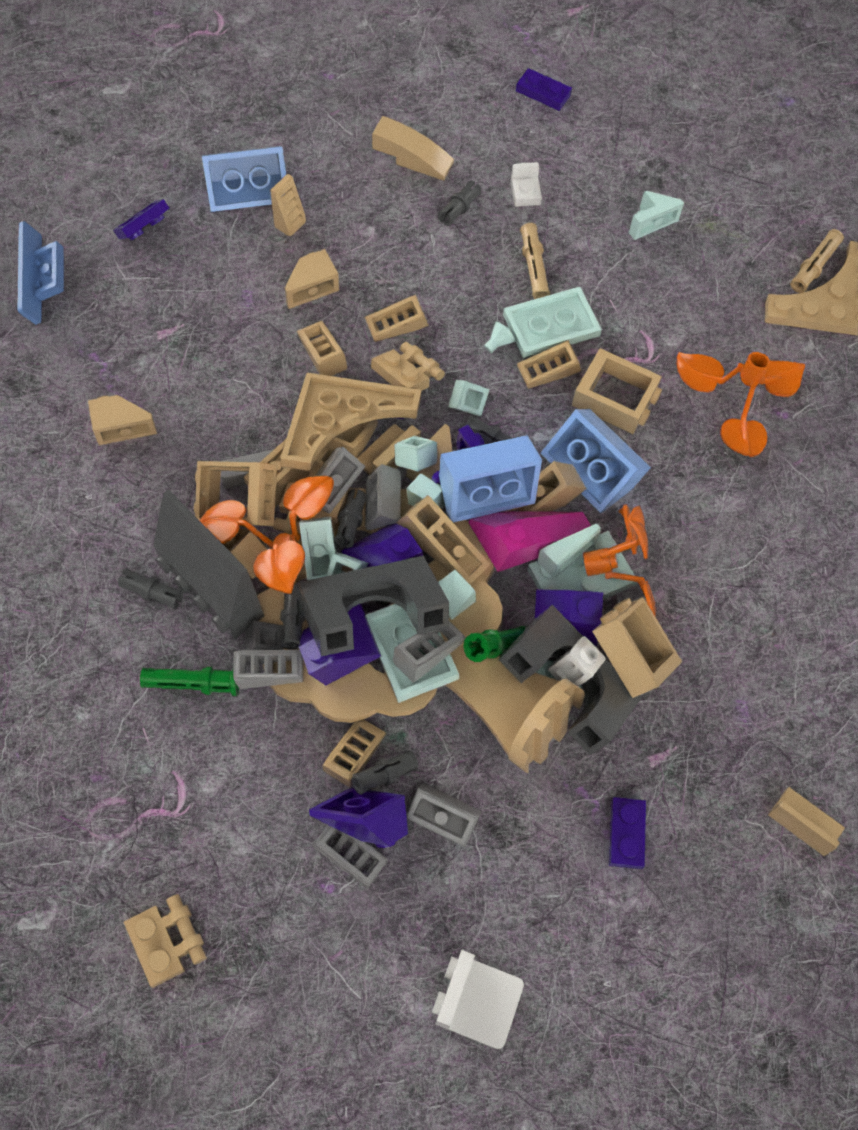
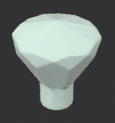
M495 322L490 340L484 347L488 352L492 353L500 346L515 342V338L509 327L500 322Z

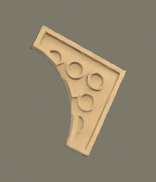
M850 241L847 246L843 267L831 280L822 286L798 294H768L765 303V323L858 336V242Z
M306 373L280 458L281 467L311 471L319 453L332 439L361 423L383 418L416 419L421 400V390Z

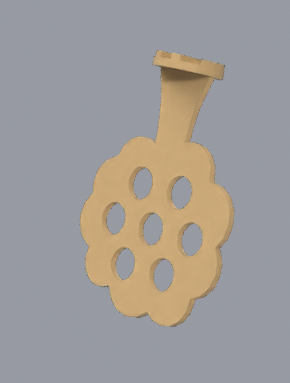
M349 488L346 492V497L348 492L352 489H355V494L353 498H356L357 490H361L366 494V489ZM401 489L402 517L413 507L408 504L406 489ZM365 502V503H364L363 510H362V515H363V517H362V518H363L362 525H361L360 527H358L357 530H362V531H366V532H368V533H370V534H373L374 532H376V531H378V530H380V529H382V528H384V527L377 528V529H374V530H367V529H366V527H365L366 502ZM467 520L454 522V524L491 565L470 584L476 592V602L451 620L449 618V621L465 637L471 633H482L489 629L499 631L502 626L503 607L499 596L487 584L494 572V565ZM340 522L338 524L332 523L335 535L337 534ZM300 539L298 543L302 546V540ZM436 560L428 564L438 582L451 573ZM305 561L294 584L307 578ZM344 565L341 569L345 572L353 571L351 568ZM271 588L259 593L257 597L264 613V617L259 622L283 625L280 613L284 610V593ZM307 620L302 625V633L304 629L309 627ZM440 632L443 637V640L447 642L449 639L442 632ZM463 642L450 653L458 670L459 679L445 686L455 692L482 719L509 756V760L524 772L529 773V764L533 760L541 764L548 757L549 742L552 738L560 742L566 734L569 712L573 705L580 710L585 696L584 690L568 679L559 681L538 673H534L523 683H520L498 660L500 656L491 659L487 658L482 662L469 660L464 653ZM283 647V650H300V649H286V648ZM291 660L286 661V673H292ZM304 660L303 682L270 686L278 696L290 702L311 703L321 715L335 722L347 723L366 719L375 713L392 717L411 715L423 709L437 691V688L398 703L386 673L374 669L370 663L325 686L308 674ZM273 662V673H278V662Z

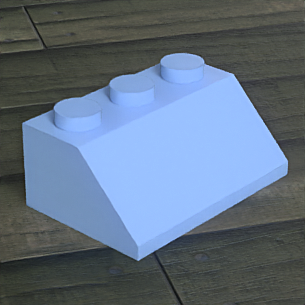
M282 146L202 155L211 212L271 205L270 189L286 175Z
M575 409L540 453L550 463L556 461L572 464L587 488L581 494L600 513H603L631 491L651 468L591 409Z
M528 435L441 454L439 479L447 516L453 523L535 504L542 459Z

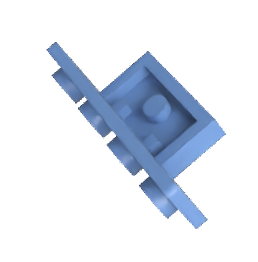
M22 221L19 223L17 310L23 317L37 325L41 323L42 301L64 291V247L57 241L42 247L41 234L28 223Z

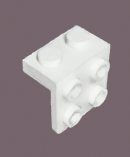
M461 950L458 959L451 957L444 976L450 979L447 992L445 994L439 991L432 1013L438 1015L435 1025L492 1048L501 1049L505 1045L524 983L522 979L475 961L474 954Z

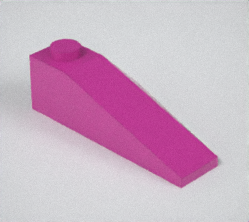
M501 511L472 518L468 522L497 572L538 559L542 548L591 526L583 512Z

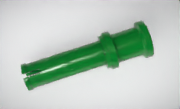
M519 626L500 632L489 629L482 633H471L464 640V653L473 662H482L487 658H497L523 633L526 626Z
M211 666L196 671L143 667L140 673L141 688L201 690L205 695H211L212 692L231 693L232 696L236 697L240 691L234 681L233 670H214Z

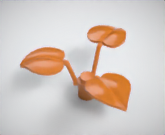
M678 352L676 360L677 369L682 380L690 388L700 392H712L717 383L724 384L740 372L742 382L750 386L741 420L735 418L726 420L721 426L720 435L723 442L729 448L739 454L750 457L758 456L764 450L767 443V432L764 426L758 421H747V414L757 385L765 384V388L769 393L780 397H789L798 391L805 369V364L770 361L768 356L761 352L749 354L745 364L738 363L737 367L725 377H723V366L713 357Z
M329 476L307 477L296 481L289 487L284 495L283 505L288 511H292L289 514L292 534L281 533L275 537L274 541H271L246 520H242L246 513V507L236 500H225L215 504L206 511L200 522L222 544L235 537L239 531V526L247 528L271 549L265 550L257 556L253 566L256 577L271 589L291 594L295 580L305 561V551L298 543L301 536L297 530L296 517L308 520L318 514L331 495L334 480Z
M623 504V508L618 512L625 520L628 533L625 541L611 548L583 552L587 576L605 573L606 579L615 578L637 582L646 597L648 606L656 617L655 601L648 580L645 581L643 577L613 572L614 568H618L616 554L632 549V555L637 554V546L641 545L644 559H648V537L642 509L639 505L630 511L628 505Z

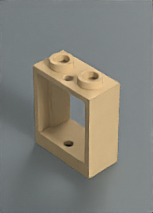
M600 348L575 390L572 406L578 409H591L601 420L634 434L638 425H645L651 412L647 409L650 403L655 405L663 389L658 388L662 376ZM603 372L646 391L635 411L593 392Z
M197 461V471L195 474V517L200 521L207 510L219 503L221 471L249 472L247 517H243L242 520H246L251 525L274 526L277 465L261 462Z
M644 597L633 602L630 598L619 602L613 607L614 610L600 618L602 623L592 631L632 698L659 687L682 663Z

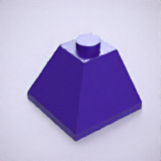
M397 523L388 525L357 541L352 547L341 550L342 554L367 562V568L423 556L422 549L408 529Z
M536 589L534 619L553 605L582 636H585L597 648L598 640L592 631L602 623L600 618L602 617L603 592Z
M361 604L356 605L347 612L353 624L354 649L321 657L310 628L308 627L303 630L299 649L308 674L325 686L382 656Z
M351 787L309 809L311 817L360 841L375 843L376 847L379 848L391 847L395 845L397 840L408 834L405 795L373 790L366 791L360 795Z

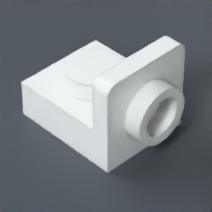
M538 162L513 164L510 183L515 207L541 205L542 196L538 180Z
M583 636L572 649L555 660L547 670L557 680L568 679L579 687L594 676L606 658Z

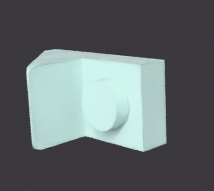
M645 191L640 204V211L633 215L629 234L636 240L677 222L684 202L674 197Z
M331 517L300 520L299 526L302 547L305 551L307 580L326 577L332 555L337 553Z

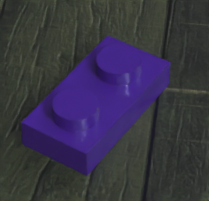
M528 68L517 82L516 92L560 111L571 96L572 87Z
M164 199L153 201L113 229L118 239L129 238L130 241L134 240L144 233L142 230L144 226L149 223L153 226L165 218L163 213L170 208Z
M612 798L609 866L643 869L645 867L646 800Z

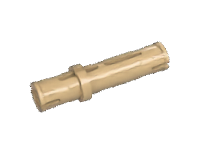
M526 223L520 228L524 244L522 253L527 260L533 291L532 295L534 299L550 295L542 258L544 249L543 244L539 242L536 224Z
M830 230L811 257L804 260L801 264L799 273L790 283L794 291L798 293L805 292L813 279H817L820 276L822 267L832 256L839 244L843 242L844 236L839 230Z

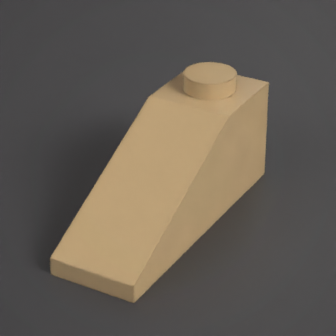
M429 495L417 502L397 521V524L408 529L421 549L450 572L456 570L469 584L491 565Z

